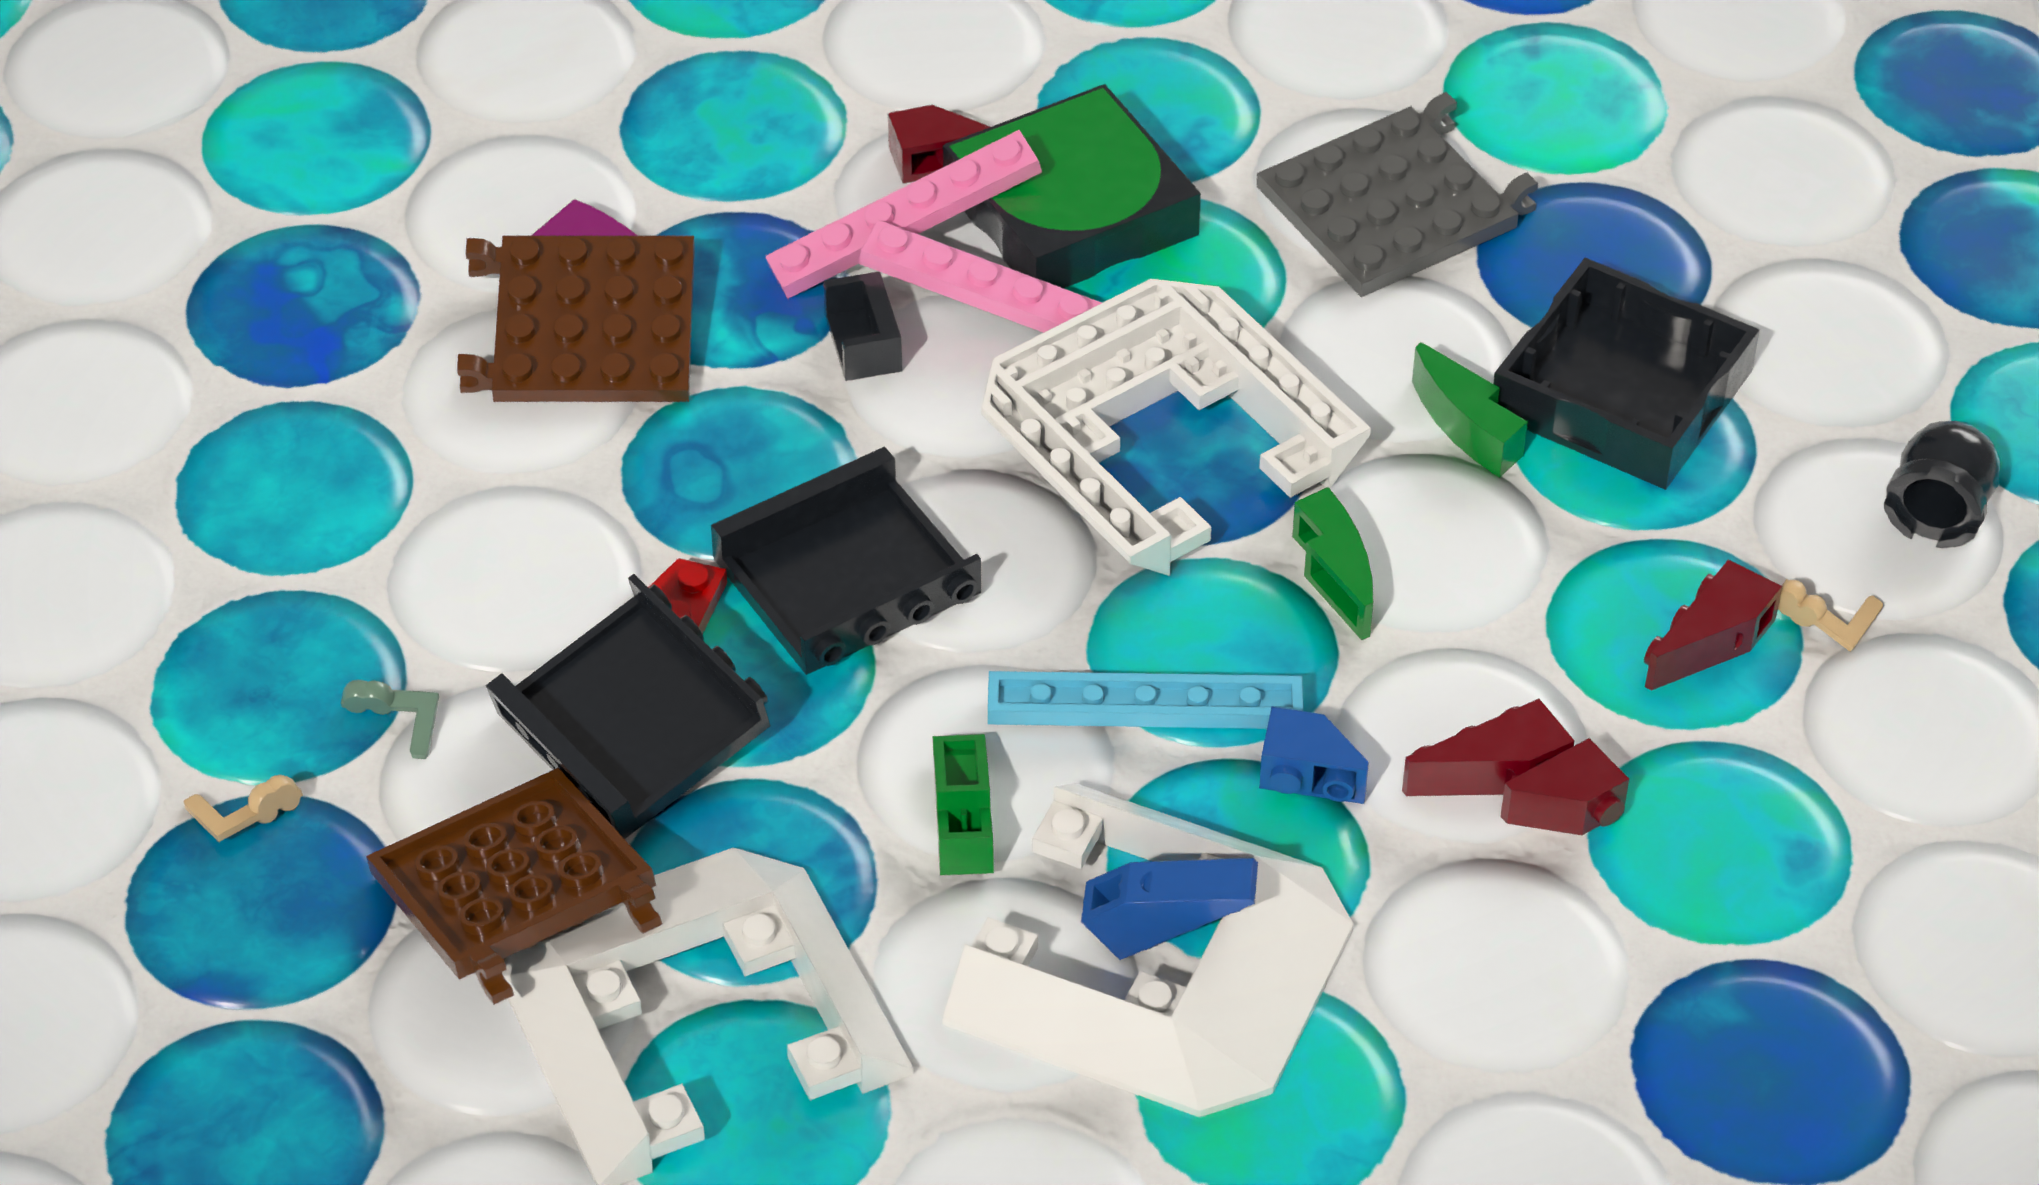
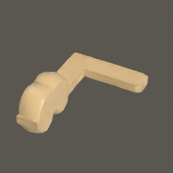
M1787 579L1782 584L1778 605L1781 613L1789 616L1794 623L1805 627L1817 626L1850 652L1883 608V602L1871 595L1864 601L1847 625L1826 609V603L1822 597L1807 595L1806 588L1802 582Z
M279 774L255 786L248 797V805L224 818L198 794L185 799L184 805L186 810L220 842L255 822L263 824L272 822L278 814V809L283 811L294 810L299 805L300 797L303 794L293 779Z

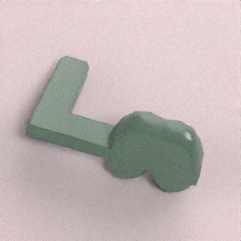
M353 680L346 684L343 690L341 706L350 712L362 713L367 709H371L374 713L381 715L388 714L391 711L416 712L410 753L414 759H426L428 757L439 701V694L437 692L392 690L389 685L379 681Z

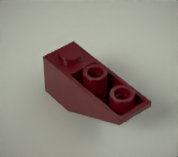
M1728 559L1715 576L1708 574L1703 579L1698 588L1696 599L1690 606L1684 604L1678 609L1668 633L1663 638L1660 636L1655 637L1649 645L1644 657V663L1648 665L1645 688L1652 691L1750 652L1776 620L1782 586Z
M1540 698L1520 707H1511L1500 716L1477 726L1465 727L1456 735L1432 746L1425 745L1415 750L1411 755L1405 757L1402 792L1405 796L1503 795L1504 786L1507 781L1573 747L1575 740Z

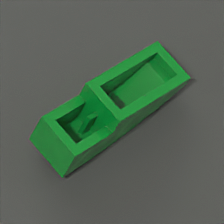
M1420 342L1415 347L1412 383L1421 402L1435 423L1454 444L1475 462L1500 478L1523 457L1528 422L1498 405L1500 390L1498 386Z
M1326 487L1295 502L1292 537L1306 551L1304 577L1361 640L1370 637L1374 603L1373 578L1368 554L1359 531L1347 510L1330 488Z
M985 734L932 736L940 876L994 873L990 783Z

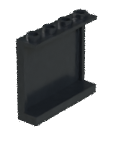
M885 446L711 525L713 560L720 568L726 569L729 580L806 675L825 666L834 665L852 653L869 645H876L888 636L912 625L923 623L929 617L956 604H963L973 596L981 593V558L978 554L967 559H963L896 481L895 458Z
M635 574L628 577L634 597L515 686L501 673L485 685L497 714L552 770L559 768L624 839L771 726L764 707L768 702V698L759 684L751 677L743 680L735 672L734 663L722 648L715 646L711 649L703 641L702 632L690 617L684 615L679 618L672 611V605L663 591L654 584L648 588Z

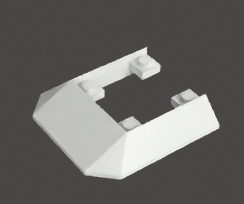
M1149 279L994 357L981 407V414L1130 564L1170 576V562L1211 541V526L1181 497L1149 513L1106 471L1099 462L1120 452V437L1109 426L1177 391L1185 396L1198 410L1229 396L1279 443V445L1260 454L1259 468L1290 498L1319 482L1325 488H1331L1371 433V428L1220 287Z
M1077 783L1054 786V800L1032 838L1033 853L1082 869L1096 842L1152 862L1254 858L1258 862L1255 904L1239 912L1222 917L1186 987L1140 971L1125 1000L1029 967L1038 949V935L988 917L972 946L964 945L942 1018L943 1025L1197 1117L1209 1115L1273 1094L1353 931V922L1323 868Z
M731 848L654 875L656 886L652 889L656 899L650 901V903L660 915L662 925L642 933L632 921L625 904L619 903L588 918L579 925L571 926L538 942L529 949L512 954L506 964L507 970L502 972L507 982L512 986L514 996L508 998V1001L596 1185H621L653 1173L652 1159L705 1140L704 1126L683 1084L633 1102L598 1030L642 1014L641 1001L626 973L627 971L721 937H725L744 976L789 960L793 963L828 1029L787 1045L788 1060L809 1100L857 1083L861 1093L864 1094L914 1075L913 1066L805 869L741 849Z

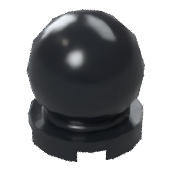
M1959 421L1930 423L1917 432L1908 441L1901 453L1900 467L1895 470L1886 487L1887 497L1884 501V510L1891 524L1910 539L1916 533L1922 537L1937 540L1938 542L1935 546L1937 548L1958 547L1974 539L1986 517L1987 502L1999 485L2000 458L1992 441L1987 435L1969 423Z

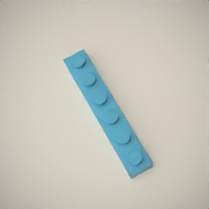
M989 671L988 724L1267 729L1271 707L1303 711L1302 676Z

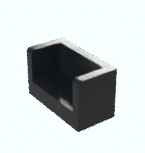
M877 271L826 280L824 282L825 317L845 381L902 372L901 334L881 273Z

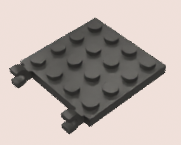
M1445 92L1433 98L1422 113H1418L1412 106H1409L1258 172L1256 187L1362 298L1517 228L1518 215H1525L1535 211L1536 203L1528 194L1538 189V182L1526 172L1514 178L1507 185L1504 192L1498 194L1441 136L1455 130V122L1447 113L1456 110L1457 102Z

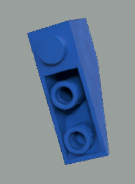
M1254 858L1127 863L1086 881L1081 923L1119 960H1122L1255 904L1258 862Z

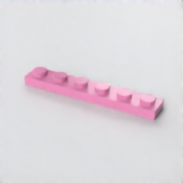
M1020 130L765 257L785 296L789 299L857 265L861 250L877 219L919 234L1042 173L1037 157Z
M878 219L861 250L858 263L1043 333L1102 304L1099 301Z

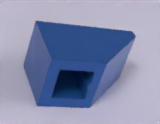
M1271 707L1261 756L1259 788L1274 790L1284 794L1294 793L1326 798L1336 802L1346 801L1364 804L1369 762L1324 714Z

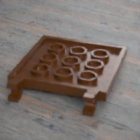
M502 236V247H496L492 242L485 239H466L465 254L466 259H469V277H481L489 274H500L494 363H488L484 358L477 355L458 354L457 374L460 376V393L492 390L493 402H689L695 258L694 236Z
M559 768L366 856L371 874L456 977L460 980L475 973L485 994L494 1005L514 996L512 986L502 974L503 971L507 970L503 959L514 953L529 949L538 942L571 926L579 925L588 918L619 903L625 904L632 921L642 933L662 925L660 915L650 903V901L656 899L652 889L656 886L652 868Z

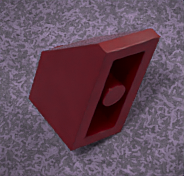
M935 105L888 113L889 150L902 183L915 182L943 168L944 144L984 130L990 126Z
M1588 738L1507 781L1504 786L1500 817L1507 824L1582 836L1599 826L1611 825L1624 813L1629 778Z

